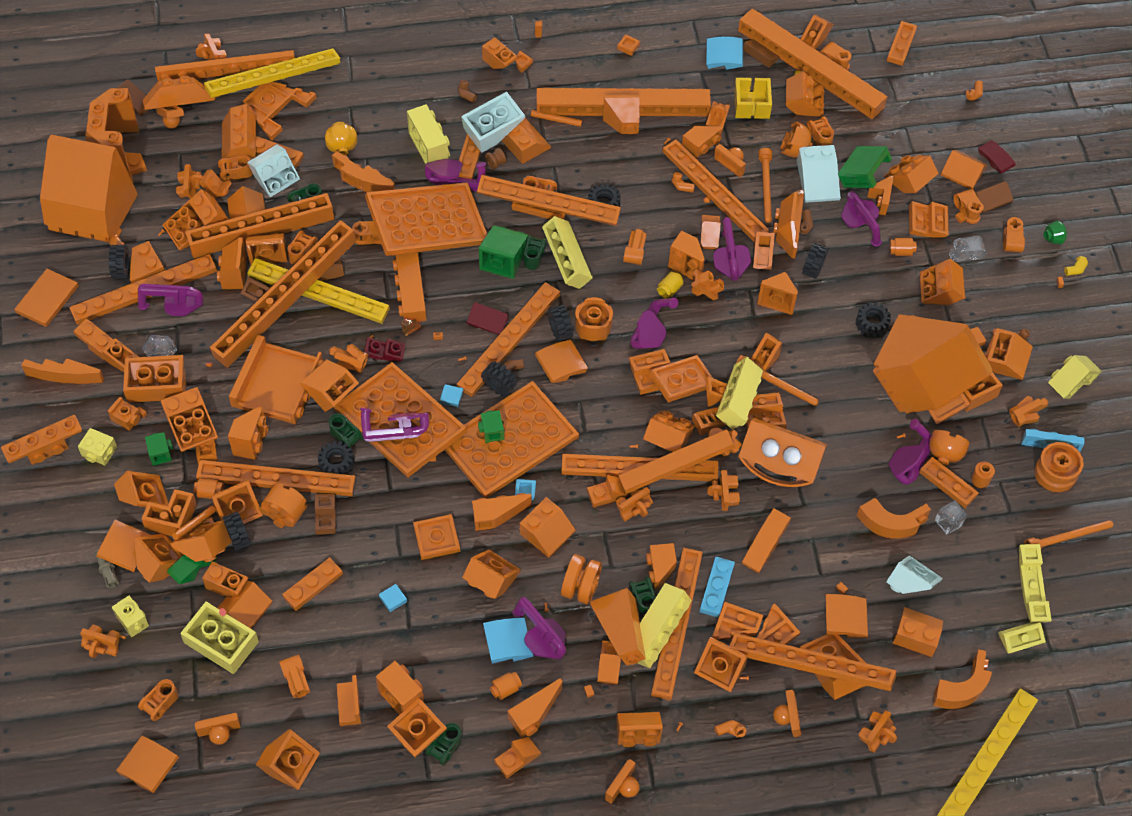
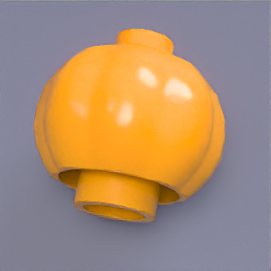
M344 122L334 123L327 129L324 136L327 148L332 152L338 151L342 155H347L357 144L355 129Z

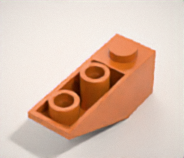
M531 494L501 495L496 498H479L472 501L475 531L494 529L531 506Z

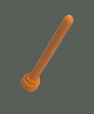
M762 148L758 151V159L762 163L764 219L766 223H770L772 221L769 163L772 160V150Z
M741 354L736 363L744 359L746 356ZM763 370L761 378L813 406L818 405V399Z
M1109 520L1044 539L1032 537L1025 539L1024 545L1040 544L1042 549V547L1112 528L1114 523Z

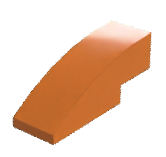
M773 508L750 546L742 564L760 573L789 526L791 517Z

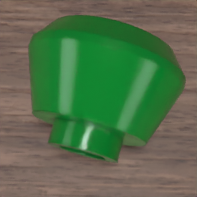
M1058 220L1049 224L1043 233L1045 240L1052 244L1062 245L1067 239L1065 225Z

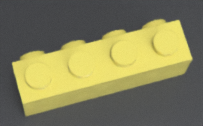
M554 216L542 228L565 284L580 289L592 279L591 273L569 221Z
M748 357L734 365L716 414L732 430L738 426H743L747 422V416L753 406L752 402L757 394L756 390L761 382L763 370Z
M665 583L640 622L646 659L639 661L638 664L651 668L662 648L667 644L670 635L678 626L681 617L692 601L684 590Z

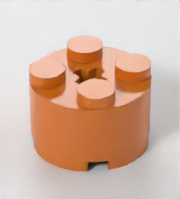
M596 297L587 298L577 306L575 329L581 339L589 341L605 340L610 334L613 310L611 306L605 303V300Z
M276 483L261 503L259 511L273 519V523L279 528H284V526L294 527L308 506L305 505L306 499L295 489L290 487L287 490L283 488L285 484Z

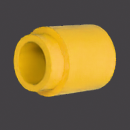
M670 272L658 284L657 292L665 299L672 297L683 286L682 276L677 272Z

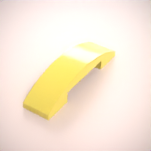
M1040 544L1019 546L1021 586L1030 622H1051L1049 601H1046L1041 571L1043 561Z

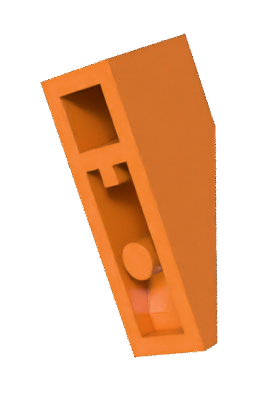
M561 678L508 710V720L521 738L526 735L531 736L538 730L562 690L563 681Z

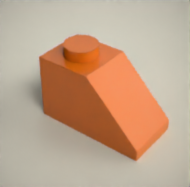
M813 15L801 40L817 49L826 39L834 24L821 16Z

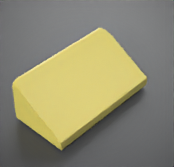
M1030 622L999 632L1000 639L1008 654L1046 642L1040 622Z

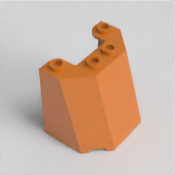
M110 88L90 102L84 141L116 147L133 182L122 145L123 137L120 132H139V125L128 88Z

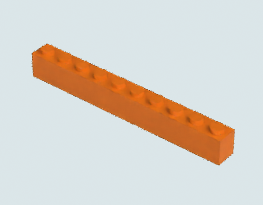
M752 8L739 20L738 31L751 40H756L796 70L804 71L819 85L869 118L873 119L885 108L887 96L809 46L800 38L792 35L760 12Z
M537 88V113L541 111L560 116H603L604 95H639V116H709L711 108L710 89Z
M340 220L210 347L214 358L228 368L254 343L257 335H262L356 242L354 230Z

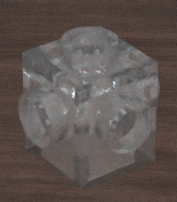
M151 335L143 345L142 350L147 357L172 356L177 348L169 336Z

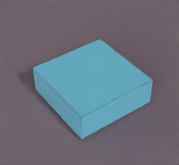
M445 384L440 404L458 408L463 395V388Z
M516 479L515 495L519 493L531 494V501H534L536 480Z
M396 584L379 594V598L389 612L407 602L406 597Z

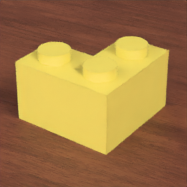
M1069 356L1064 361L1065 365L1051 375L1052 379L1048 383L1064 399H1070L1083 385H1090L1102 371L1087 356Z

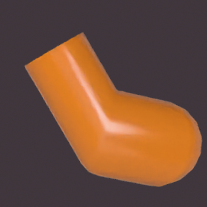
M976 81L974 89H971L970 92L969 90L966 91V98L968 100L974 101L983 95V82Z
M676 172L673 174L672 183L677 190L693 193L695 184L685 183L682 180L681 173Z
M119 228L113 238L109 237L108 243L110 246L125 245L119 238L122 232L121 228Z
M734 720L714 726L717 736L730 733L736 737H744L747 732L743 724Z

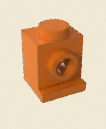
M121 397L108 409L111 421L129 431L139 423L141 418L139 409L125 402Z

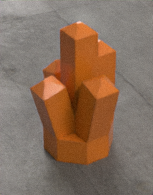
M353 344L347 345L346 351L335 346L329 349V354L339 360L336 364L346 369L361 373L366 366L369 354L362 352Z
M1027 396L1015 407L1009 409L1012 421L1018 427L1038 422L1040 416L1036 412L1048 407V400L1045 398L1040 400L1038 398L1033 401L1032 397Z

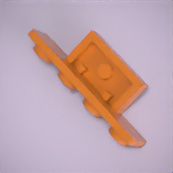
M72 415L2 446L1 449L8 463H12L25 456H28L32 465L41 463L45 459L53 455H59L69 449L65 439L82 432V428L76 416Z

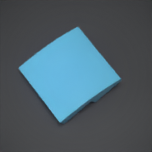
M737 37L708 38L706 62L708 69L725 66L727 70L743 67V39Z
M525 618L502 619L483 623L492 664L513 659L514 662L533 657V653L524 642V637L528 632Z

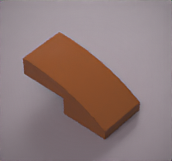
M127 79L117 87L128 88L134 111L142 116L148 111L145 110L142 102L146 95Z
M335 493L315 494L316 535L336 534Z

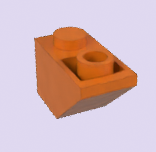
M495 37L482 46V60L493 69L505 68L518 59L517 55Z
M694 126L683 135L682 145L695 158H698L700 155L706 154L709 148L721 141L722 128L720 126Z
M674 543L650 545L649 553H646V563L651 566L649 578L651 583H653L654 590H659L675 571L677 560Z
M213 561L202 577L205 588L221 596H239L248 581L247 576Z

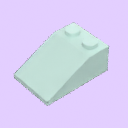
M507 92L461 116L464 130L481 153L497 145L525 119L524 113Z
M834 145L799 148L796 161L802 190H804L805 203L840 200L838 165Z

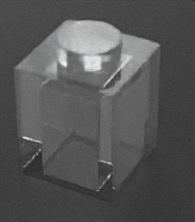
M954 500L939 509L935 521L948 535L963 526L967 514Z

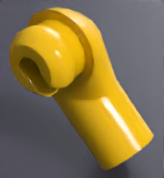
M1078 256L1074 266L1064 268L1065 275L1082 274L1088 265L1087 258Z

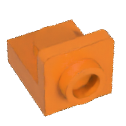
M212 169L207 170L199 182L207 193L214 198L225 196L232 184L230 180L223 182Z

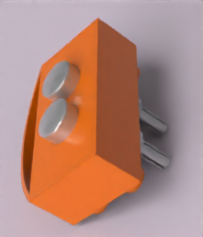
M753 418L746 433L739 458L752 473L769 483L785 487H800L813 484L827 443ZM755 463L776 474L796 477L797 480L783 481L772 478L755 467Z

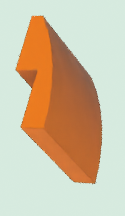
M912 201L909 204V234L934 238L947 237L948 206L935 202L924 205Z
M571 340L550 345L535 353L551 383L567 381L569 376L586 373L588 369Z
M665 349L629 357L631 370L640 395L659 390L649 373L652 369L671 363Z
M780 394L756 395L752 402L753 406L747 416V430L753 418L786 429L787 423L783 414V403Z
M114 520L96 557L134 572L137 568L135 539L136 537L148 536L150 534Z
M826 594L827 635H847V638H868L866 599L850 595Z
M141 736L116 771L121 776L134 781L138 786L154 793L179 757L158 743Z

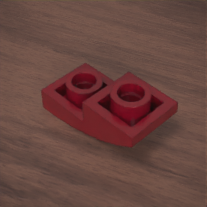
M993 140L978 148L979 154L988 159L990 166L1001 174L1016 166L1010 155Z
M367 337L364 353L369 354L368 358L402 361L405 343L387 339L384 342Z

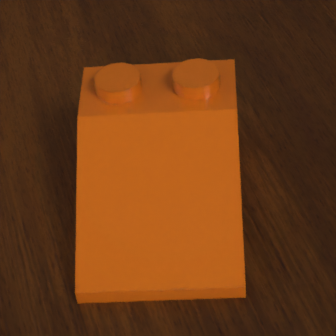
M826 634L800 646L801 649L866 663L839 635ZM815 674L822 687L834 700L866 686Z

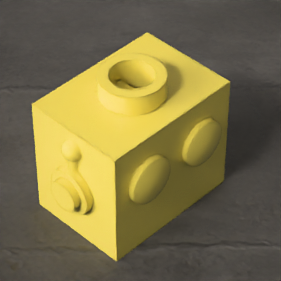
M90 428L78 445L81 456L85 457L89 462H97L106 466L117 449V445L113 437Z
M130 596L112 606L117 619L131 638L149 626L145 613L139 609L137 602L132 600Z

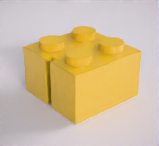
M736 78L734 87L735 118H751V116H754V118L770 119L772 109L771 79L755 78L753 92H750L751 78Z

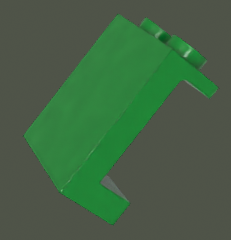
M857 146L838 173L843 187L874 188L877 183L873 174L882 162H891L892 160L887 146Z

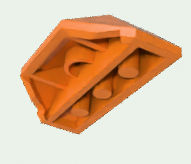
M182 76L179 79L165 78L162 81H158L142 102L145 110L214 101L215 97L211 98L204 85L195 78Z
M804 190L792 193L781 201L780 208H776L775 219H778V223H774L773 233H776L775 241L791 258L796 257Z

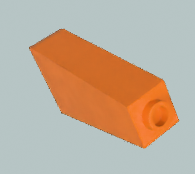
M625 588L590 601L596 616L622 661L628 666L645 660L636 599L629 589Z

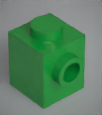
M489 410L481 413L478 429L479 433H483L485 443L504 440V428L500 410Z
M164 432L153 433L145 437L153 466L172 461L169 451L173 450L171 439H166Z

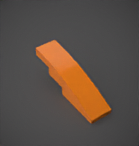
M67 358L63 364L45 359L42 365L26 359L21 364L25 375L42 380L74 384L103 383L104 381L100 369Z

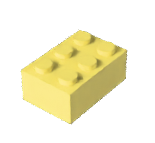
M427 104L408 110L409 135L424 163L448 159L450 157L448 149L450 143L448 137L443 135L440 123L435 121L436 118L433 110H429Z
M208 602L203 604L180 633L184 644L232 674H235L259 642L255 631L227 614L221 616L219 609Z

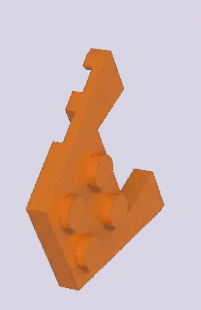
M269 82L259 85L243 100V104H248L256 116V122L270 140H273L283 131L281 125L271 120L291 100H295L307 108L317 97L314 92L306 93L302 92V89L299 88L291 89L281 83Z

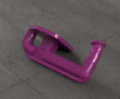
M441 159L426 163L425 177L436 186L468 183L470 191H477L481 175L486 176V163L479 162L476 164L478 169L477 180L459 177L462 163L452 159Z
M854 191L848 192L847 202L841 214L842 220L850 228H857L867 224L872 231L871 244L875 247L880 246L882 243L880 226L875 220L879 216V209L874 202L859 199Z
M725 217L723 219L722 235L725 237L726 247L719 248L714 252V265L716 270L731 280L737 281L751 264L750 252L746 246H735L731 220Z
M140 284L138 287V308L140 310H145L149 307L146 295L164 296V310L172 316H187L203 305V294L192 287L159 284Z
M676 298L656 299L650 304L647 311L642 313L637 322V328L631 336L630 343L633 348L660 347L665 339L666 329L656 316L661 307L676 308L678 306Z
M360 408L363 438L368 442L416 438L427 431L429 427L428 413L393 414L388 417V421L398 420L399 427L371 430L370 412L372 410ZM420 417L421 426H411V419Z
M916 418L911 420L910 428L915 429L922 436L923 439L920 444L899 448L889 462L893 475L900 483L905 485L917 479L919 471L930 453L929 442L931 433Z
M521 597L512 612L515 618H522L526 614L535 624V627L529 630L524 637L526 646L535 656L562 659L566 653L565 631L555 620L550 618L544 619L527 598Z

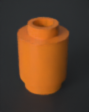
M895 238L890 240V254H894V256H912L913 252H916L917 244L916 241H913V238Z
M980 462L976 465L971 477L976 487L984 488L990 484L995 474L993 465L988 462Z
M199 478L198 482L194 484V493L197 494L198 498L212 499L211 495L224 490V482L219 480Z
M515 671L512 673L508 672L491 681L490 691L495 698L498 697L502 700L519 691V688L522 687V682Z

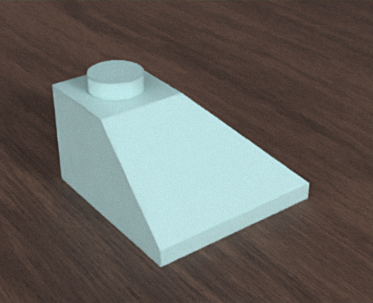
M909 555L897 564L886 582L890 584V588L895 592L905 594L930 590L941 582L943 578Z

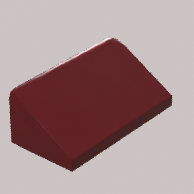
M474 302L467 324L500 335L508 323V314Z

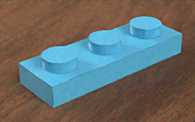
M1026 429L1021 445L1045 448L1055 442H1064L1074 446L1080 452L1084 446V438L1076 435H1063L1056 432Z
M715 557L700 607V613L719 618L734 568V561Z

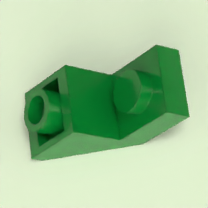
M183 555L168 569L167 573L179 585L194 581L199 569L210 566L212 561L205 562L202 560L195 562L186 555Z

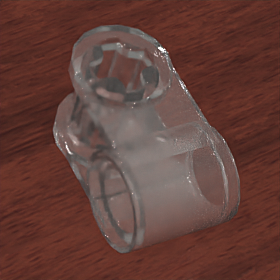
M981 236L958 238L954 241L953 248L949 252L950 258L956 262L978 260L987 255Z

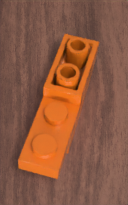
M338 151L332 155L333 166L340 170L341 179L349 185L365 192L395 190L394 182L390 178L381 175L377 169H373L369 165L363 169L359 164L353 163L346 155H342Z
M87 318L73 331L75 336L88 345L89 350L122 372H124L125 358L139 357L116 338L113 340Z

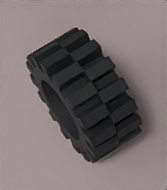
M602 183L600 187L595 185V188H591L588 200L599 202L598 199L608 198L611 202L605 204L620 207L621 195L618 189L615 190V186L612 185L610 188V184L606 183V186H604Z
M816 243L813 244L804 263L802 274L815 279L818 277L828 253L827 247Z
M111 245L108 255L111 278H128L130 271L128 246Z
M869 302L867 306L864 304L862 308L860 307L856 317V326L858 331L861 330L862 335L867 333L866 337L872 335V338H876V335L881 337L882 333H886L890 325L891 313L888 312L887 307L883 309V304L877 306L878 302H874V305ZM869 316L876 317L880 320V323H870L866 318Z
M564 305L548 309V320L550 321L549 324L555 339L562 341L573 337V326Z
M496 361L491 362L481 373L482 381L486 382L485 385L489 386L491 391L494 390L496 394H500V396L509 395L518 383L514 373H511L510 369H506L505 365L502 366L501 363Z
M333 441V445H330L328 442L326 443L327 447L322 446V451L319 450L318 463L322 472L348 475V470L352 471L354 457L352 449L348 448V444L345 443L343 446L342 441H339V444ZM334 455H340L344 459L340 464L333 465L329 463V458Z
M238 511L222 517L235 551L251 545Z

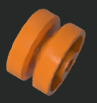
M1064 442L1049 444L1043 449L1034 468L1035 477L1038 483L1049 491H1067L1075 485L1077 478L1081 474L1084 466L1083 457L1070 444Z
M574 554L564 577L561 596L572 599L578 591V602L589 605L599 583L602 563L591 560L586 566L585 557Z

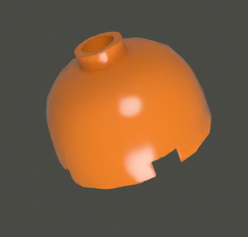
M796 121L790 126L793 129L790 132H786L780 147L783 150L780 153L791 158L798 157L799 148L811 147L813 145L809 129Z
M934 430L930 437L929 447L932 455L938 458V462L948 465L949 462L955 463L965 457L970 444L967 439L957 434L956 437L951 436L948 431Z

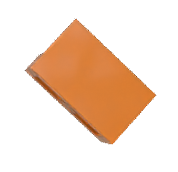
M352 675V682L337 684L340 726L361 724L357 676Z

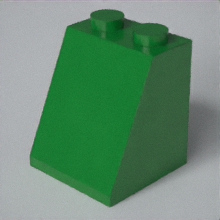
M493 225L479 247V270L514 279L524 256L528 235L520 231H513L505 227Z

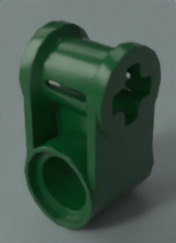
M312 183L290 192L287 200L292 203L322 195V190L318 184Z
M528 235L524 251V266L527 269L536 270L539 268L545 253L547 238L540 239Z
M334 414L329 418L330 433L338 441H342L343 446L346 443L348 448L352 449L351 446L364 439L362 432L342 414Z
M645 577L644 580L637 582H628L629 590L636 599L638 613L642 617L645 616L650 608L643 604L652 605L656 598L649 577Z
M455 723L446 724L447 729L428 746L425 752L426 755H431L439 760L442 766L447 764L462 742L461 729ZM451 732L458 734L453 739L448 738L447 735Z

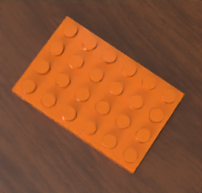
M468 183L366 192L365 194L368 208L386 256L481 245L487 236Z
M393 362L334 406V410L338 414H342L361 432V407L372 410L370 412L371 430L399 427L398 420L388 421V417L393 414L428 413L429 427L427 431L416 438L369 442L407 478L467 432V428ZM420 417L411 419V426H421Z
M532 381L486 410H500L504 428V440L485 443L483 433H479L478 421H481V415H478L464 424L467 432L448 446L445 451L482 496L488 498L578 439L579 433Z

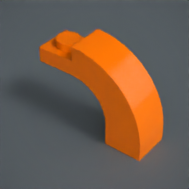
M874 498L859 507L857 517L872 532L886 538L900 539L915 535L919 526L929 519L928 516L931 509L927 504H924L908 514L895 515L885 510L879 501Z
M978 649L976 652L970 679L960 683L939 679L935 688L933 706L945 709L963 708L975 702L982 695L992 674L991 671H986L989 662L988 659H985L986 651Z

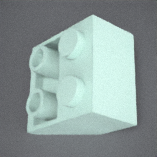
M278 144L247 162L253 175L269 197L300 180L286 150Z

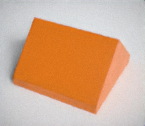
M952 150L941 172V176L973 190L988 164L958 150Z
M244 186L227 199L230 219L265 210L263 194Z
M786 272L762 281L757 304L793 315L798 291Z
M249 480L211 495L214 508L221 521H223L222 517L237 511L243 524L263 516L259 511L260 507Z
M247 581L239 596H227L218 606V609H226L227 615L252 629L273 602L254 582Z
M710 637L694 673L731 692L745 668L748 656Z
M420 698L414 701L387 726L403 747L415 758L447 729Z

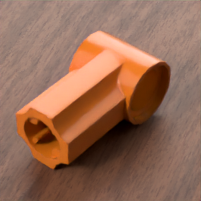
M636 229L631 231L629 244L625 248L623 262L642 265L647 235L643 230Z
M300 655L280 660L279 663L284 678L287 679L293 698H301L310 693Z

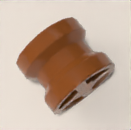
M500 148L494 149L492 153L488 152L485 154V159L493 170L500 164H506V157Z

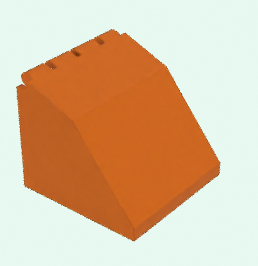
M50 135L47 141L40 193L44 225H47L48 230L108 242L109 237L113 238L116 235L138 195L117 148Z
M899 314L874 362L875 368L873 373L897 410L907 414L940 407L990 376L993 369L967 324Z

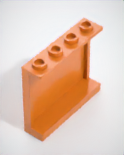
M257 335L229 395L231 406L246 411L262 407L264 416L296 425L298 418L303 416L305 402L308 403L311 397L300 383L324 362L322 353L318 352L317 357L268 344L264 336Z

